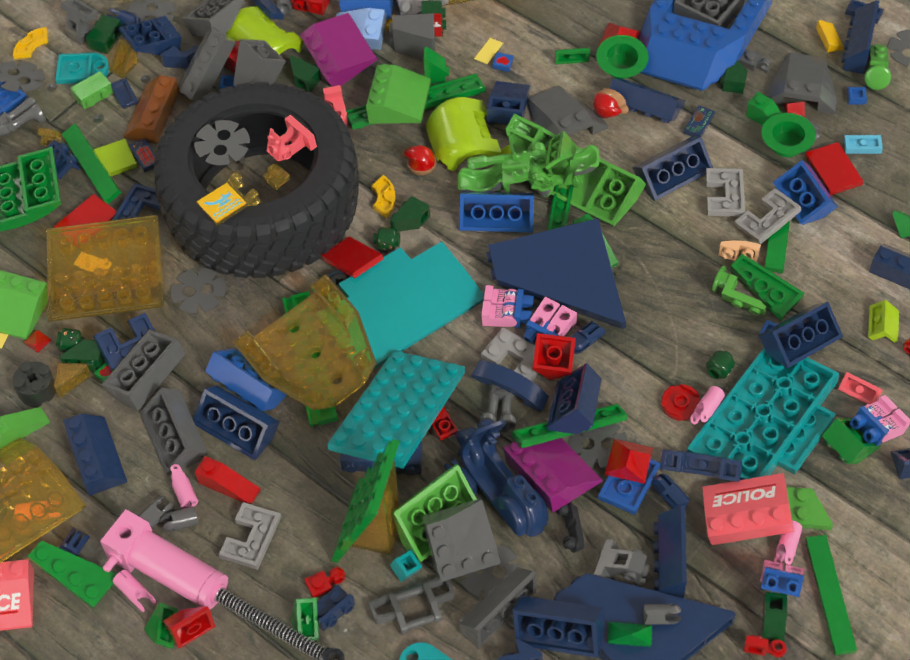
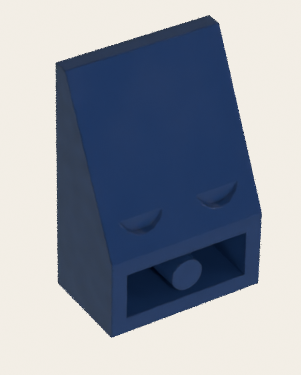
M166 16L119 27V31L134 51L160 55L174 45L180 50L181 35Z
M496 81L488 102L487 123L508 125L514 114L524 118L530 85Z

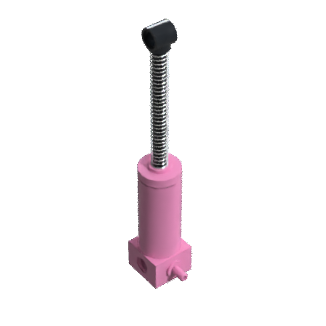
M126 509L100 541L108 559L103 566V570L106 572H110L115 564L124 570H128L130 573L135 568L200 607L208 606L209 609H212L219 602V604L229 608V610L239 614V616L242 615L249 622H254L256 626L258 624L265 631H270L269 633L289 643L292 647H297L296 649L306 653L309 657H313V659L345 660L344 653L340 649L329 647L324 649V646L321 647L317 642L314 643L310 638L307 639V636L300 635V632H295L293 628L290 629V626L287 627L286 624L283 625V622L276 621V618L273 619V616L271 618L270 615H266V612L263 613V611L256 609V607L246 603L243 599L240 600V597H236L233 593L230 594V591L227 592V575L152 532L149 522Z

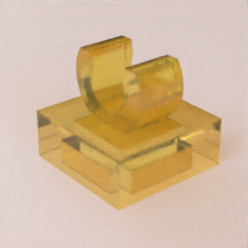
M39 128L38 135L42 136L41 145L46 146L47 140H50V143L55 139L61 140L62 133L56 130Z
M277 164L269 166L267 168L268 171L263 175L264 180L276 190L290 179L289 174Z

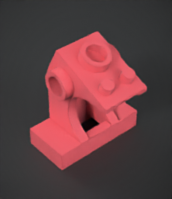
M341 86L324 88V101L333 107V110L340 115L347 126V112Z
M291 115L285 118L287 132L284 135L278 136L272 128L270 129L267 152L277 161L291 158L292 155L304 146L311 151L317 147L314 134Z

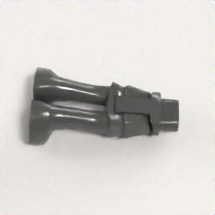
M32 96L26 98L23 103L11 112H4L0 116V137L16 132L17 128L29 120L35 119L39 123L47 121Z
M491 383L488 393V411L481 414L479 423L485 419H491L494 423L497 422L498 402H502L499 421L504 420L506 425L500 431H511L515 429L517 423L516 418L511 415V403L514 394Z

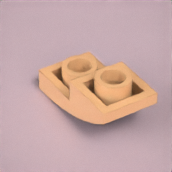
M723 241L720 244L718 256L736 261L738 256L743 254L751 260L757 261L761 244L747 241Z

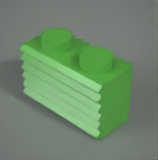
M101 71L70 88L74 99L83 109L89 108L98 103V101H101V99L108 98L110 94H113L110 81Z

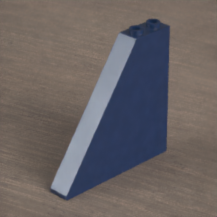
M598 218L488 245L489 252H486L488 263H493L494 268L490 269L492 279L497 280L498 286L517 291L518 289H524V295H532L540 301L547 297L559 303L560 307L563 305L578 314L621 329L626 328V320Z
M588 573L582 577H576L568 588L559 590L554 596L556 601L603 607L604 631L599 655L602 660H688L731 626L736 616V613L731 610ZM644 604H676L681 608V612L676 614L681 616V620L678 623L652 625L651 647L608 644L609 622L644 624Z

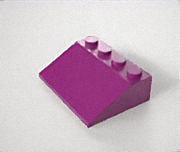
M349 13L313 24L300 34L325 79L332 86L344 85L378 60Z
M562 438L525 448H520L517 442L514 441L503 448L508 466L517 475L523 476L530 486L542 496L546 506L552 513L602 482V479Z

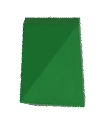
M590 48L555 50V65L589 62Z
M895 210L893 217L901 239L910 236V216Z
M317 598L295 599L290 618L293 630H296L297 633L300 632V635L303 634L304 637L307 636V639L310 638L311 641H318Z
M161 602L157 605L144 628V631L153 643L170 649L174 648V640L163 621L177 613V608Z
M609 622L608 644L651 647L652 625Z

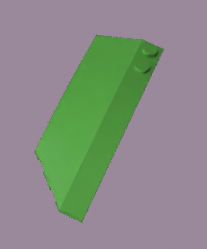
M516 114L513 115L506 127L511 153L532 151L535 143H543L548 148L549 140L556 136L544 127ZM599 158V166L593 171L583 174L584 183H582V187H573L572 199L570 201L572 206L615 226L638 200L646 184L640 177ZM566 161L562 165L551 168L553 174H564L569 162ZM559 185L558 193L554 192V186L551 195L556 193L557 198L567 202L570 185ZM565 188L567 194L565 196L560 195V189Z

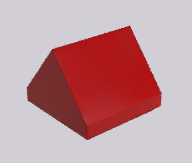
M804 102L783 105L785 113H793L805 117Z

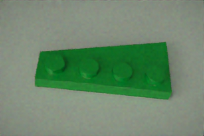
M743 254L731 265L730 270L780 321L804 297V292Z
M40 541L27 556V559L92 609L95 608L114 585L113 579L117 575V573L112 571L106 572L103 570V567L44 541Z

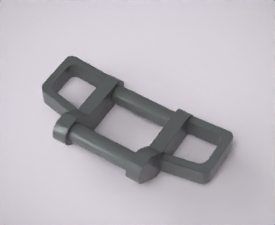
M437 578L425 581L420 586L396 594L392 592L370 601L369 607L375 623L381 624L397 619L399 629L403 635L408 633V630L434 621L436 623L441 622L442 617L438 605L455 598L450 580L441 582ZM442 585L447 586L448 593L434 597L431 588ZM425 593L432 613L405 622L398 601ZM390 602L393 612L383 615L376 614L375 608Z

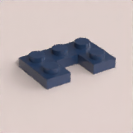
M134 183L111 221V228L144 238L152 225V221L138 215L143 206L160 210L156 189Z
M146 313L127 321L135 338L120 344L112 327L93 336L111 371L121 363L149 329L155 331Z

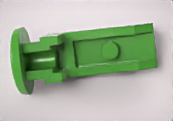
M875 44L870 46V66L865 72L864 80L869 88L881 90L887 87L891 81V72L888 69V47L882 44Z
M722 266L715 276L712 291L717 293L719 288H722V299L731 302L737 308H747L752 314H762L765 316L766 306L758 299L735 291L738 277L726 273L727 267Z

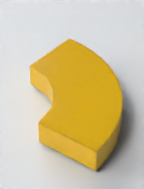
M47 27L35 29L27 33L25 38L19 40L13 50V58H30L32 52L37 47L48 43Z
M382 175L371 185V189L377 196L373 210L387 219L395 207L396 196L392 183L386 176Z

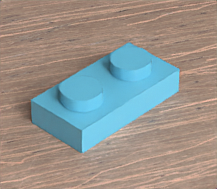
M881 135L844 136L846 154H882Z

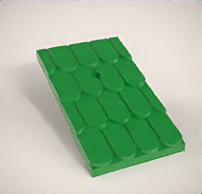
M392 439V441H388L383 452L378 453L372 467H368L363 478H359L352 492L330 562L338 563L350 547L391 555L398 532L392 511L400 506L394 461L400 440Z

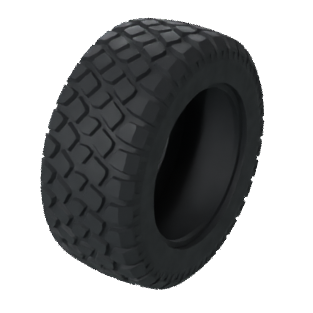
M256 82L254 85L244 83L238 84L234 88L229 86L219 89L218 93L211 92L203 96V100H196L187 106L188 110H182L174 118L175 121L168 125L164 131V136H161L154 160V180L158 203L166 225L176 243L194 261H199L200 265L210 270L216 268V272L225 275L234 273V277L247 278L249 275H252L253 278H266L268 274L274 277L285 274L287 270L294 272L304 268V264H312L320 259V255L326 254L335 244L339 243L346 230L349 229L356 212L359 195V171L350 133L343 119L333 110V107L324 100H320V97L294 86L288 87V85L280 83L270 85L269 82ZM289 115L293 116L314 134L317 147L311 151L304 146L290 158L309 170L303 182L290 193L270 202L247 205L218 225L198 205L197 201L210 194L206 189L212 179L222 169L227 167V165H213L206 162L205 160L210 153L199 157L196 153L194 143L205 141L196 137V135L205 125L210 124L216 130L215 121L229 120L239 124L234 132L245 128L250 138V143H245L246 148H248L244 155L245 158L256 155H270L267 152L270 129L272 128L278 136L284 135L287 132L285 118ZM221 130L218 132L217 137L220 140H227L231 134L228 130ZM217 145L214 148L216 155H224L227 152V148L224 145Z

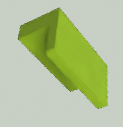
M887 300L870 305L868 337L874 341L886 336L894 343L898 342L899 310Z

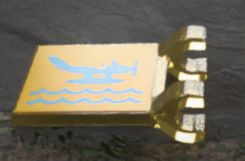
M238 172L233 173L225 184L196 201L199 208L217 226L247 206H255L261 202L257 197L259 194L255 189H251L246 196L238 190V188L244 185L240 180L242 177Z

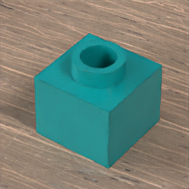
M409 550L396 558L390 564V567L399 580L403 582L416 574L422 568V565L414 553Z

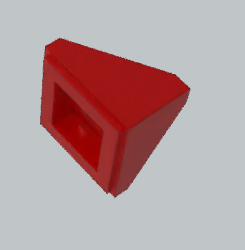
M36 330L24 341V344L38 353L51 339L39 330Z

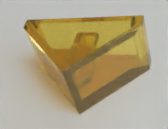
M119 39L109 70L121 77H125L139 62L137 51H134L127 41Z
M58 363L54 388L60 399L91 377L86 364Z

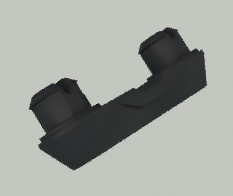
M569 502L557 510V514L564 517L565 526L569 532V536L563 539V546L565 549H570L572 553L583 550L585 542L578 508L572 502Z

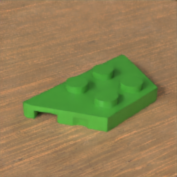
M787 487L792 521L800 523L803 528L832 530L833 523L813 489Z

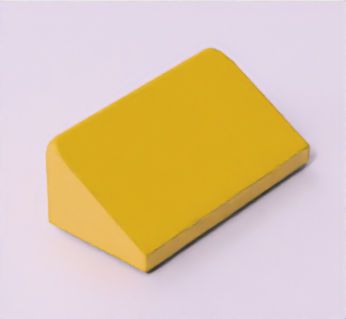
M818 20L816 29L827 53L844 50V46L833 23Z

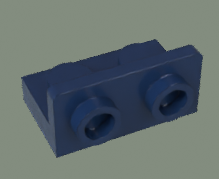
M53 140L46 147H53L57 177L59 179L72 167L77 170L81 168L77 163L78 159L72 153H69L70 149L65 143L62 142L60 144Z
M337 585L317 602L318 627L325 631L327 628L333 627L342 615L350 613L355 605L354 596L352 594L348 595Z

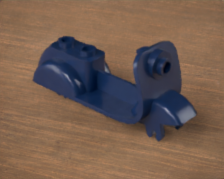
M485 419L477 425V429L466 428L456 432V439L461 446L457 452L458 457L461 456L463 465L469 475L513 532L518 536L526 534L529 537L541 534L544 526L548 524V510L544 499L530 486L523 476H514L495 448L497 443L495 438L500 437L499 431L506 425L505 421L501 420L494 423L491 419Z

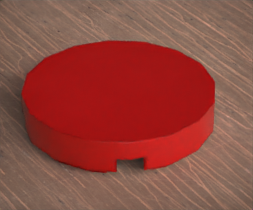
M685 384L670 386L663 393L661 400L662 409L668 417L674 420H689L700 402V395L693 387Z

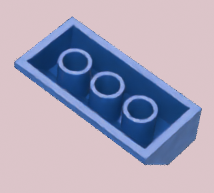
M461 191L459 230L533 232L534 193Z
M236 348L214 351L205 370L214 381L221 382L225 385L226 389L236 392L240 395L241 399L251 402L255 405V408L261 411L275 409L294 387Z

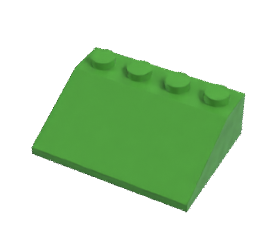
M377 65L366 105L369 124L421 123L431 78L396 65Z
M0 270V333L25 340L29 338L52 296L46 282Z
M455 464L392 511L399 538L407 552L411 550L419 562H422L431 555L421 517L477 500L458 464Z

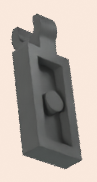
M747 48L739 60L744 67L753 71L758 68L767 73L771 68L769 66L771 63L770 59L763 58V55Z

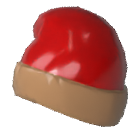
M604 88L599 90L594 97V111L601 118L606 119L619 114H627L629 111L628 106H626V100L615 90Z
M426 146L410 147L401 153L402 158L407 160V168L412 174L423 176L430 174L436 168V157L432 150Z

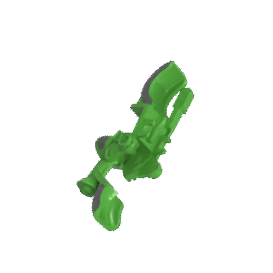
M535 143L532 151L513 152L512 154L490 157L486 155L470 157L467 160L468 168H462L458 173V189L468 192H495L500 190L510 192V184L529 180L531 189H536L541 196L548 197L553 192L555 185H573L581 188L582 183H584L583 174H587L599 166V150L596 146L589 145L575 151L573 160L569 161L564 174H553L552 169H546L548 151L543 143ZM495 164L493 167L488 169L475 170L476 168L487 167L488 165Z

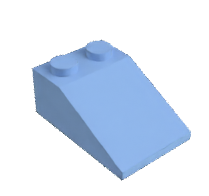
M365 8L336 14L337 17L349 13L370 48L381 50L387 21L385 10Z

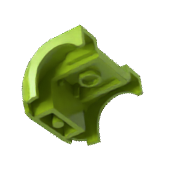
M258 6L240 9L231 29L226 32V35L234 41L241 39L265 40L279 55L290 48H294L300 53L304 44L303 39L296 33H286L283 29L277 27Z
M467 97L452 98L441 103L429 116L425 125L434 154L438 161L441 160L448 166V170L455 171L465 159L471 156L486 155L490 157L501 155L497 139L491 138L484 119L487 111L483 100Z

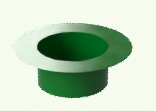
M616 35L604 40L598 47L596 54L599 66L606 73L614 78L623 79L639 74L646 67L649 59L648 51L644 44L638 39L627 35Z
M780 113L765 121L762 127V138L775 154L781 157H794L808 150L814 144L816 131L806 118L793 113Z

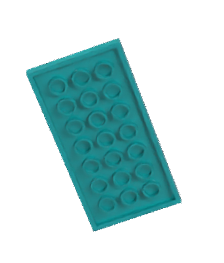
M393 351L328 442V450L375 461L378 453L383 452L388 441H392V439L400 440L392 466L404 468L465 374V366Z

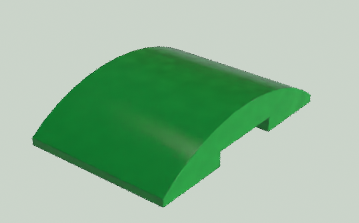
M53 147L17 156L18 161L0 166V232L37 221L62 204Z

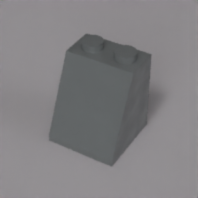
M434 14L392 16L389 30L390 33H393V35H390L391 45H394L395 52L424 60V47H429L435 51Z
M241 39L233 84L237 86L244 83L254 85L256 82H269L272 85L286 61L265 40Z

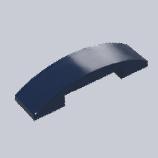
M480 360L471 375L472 378L486 385L492 383L525 400L524 405L540 413L549 398V395L526 377L495 363Z
M662 449L660 469L740 482L742 461L708 454Z

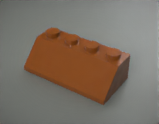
M159 75L146 84L125 131L124 138L137 141L145 138L149 143L158 144L180 92L177 78Z

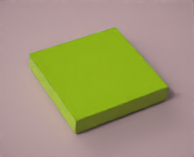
M126 139L94 149L110 176L137 168Z

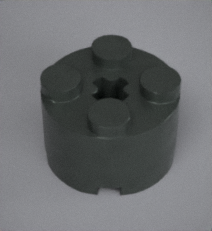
M25 361L20 364V367L14 373V388L25 405L38 407L46 401L49 402L55 396L57 386L48 365L42 362Z

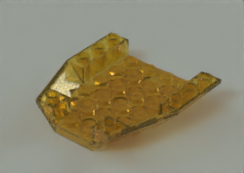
M326 274L310 285L314 292L311 296L253 337L247 331L233 341L236 348L265 383L312 410L331 408L338 405L366 383L376 365V360L358 310ZM293 327H299L297 332H290ZM314 352H321L319 357L311 358ZM335 378H342L339 384H333Z

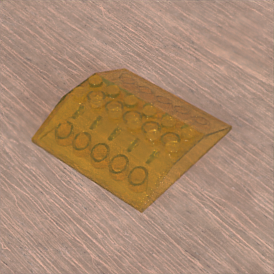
M158 215L47 229L48 321L163 307L165 282Z
M18 438L0 449L1 563L86 507L60 469L36 445L22 438Z

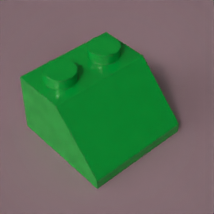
M837 418L822 437L826 440L827 446L840 454L839 457L843 462L858 464L881 447V445L876 446L873 442L867 443L863 439L864 433L860 429H853L849 425L852 418Z

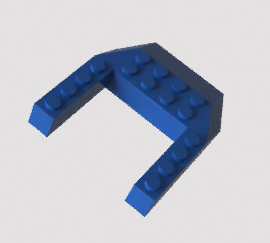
M655 0L649 9L638 40L646 47L649 56L646 67L640 73L700 91L705 90L710 84L716 83L721 76L725 75L726 68L740 60L772 5V0H747L730 29L673 14L674 2L676 0Z

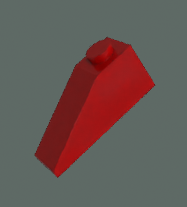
M207 456L203 458L195 471L198 484L242 503L252 505L261 490L260 487L231 468Z

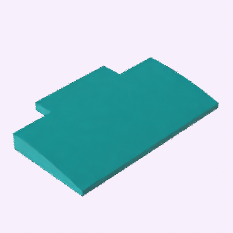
M442 241L413 259L399 247L384 256L382 261L355 279L349 277L339 283L341 291L347 298L319 314L318 323L362 377L386 362L393 351H404L484 301V294Z
M763 348L687 447V452L742 461L740 480L769 476L777 466L796 474L818 444L822 435L836 419V413L821 405L838 383L839 373L808 357L789 368H785L767 354L765 348Z

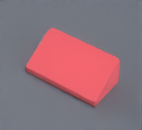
M846 372L838 387V390L869 405L878 401L883 392L882 389Z

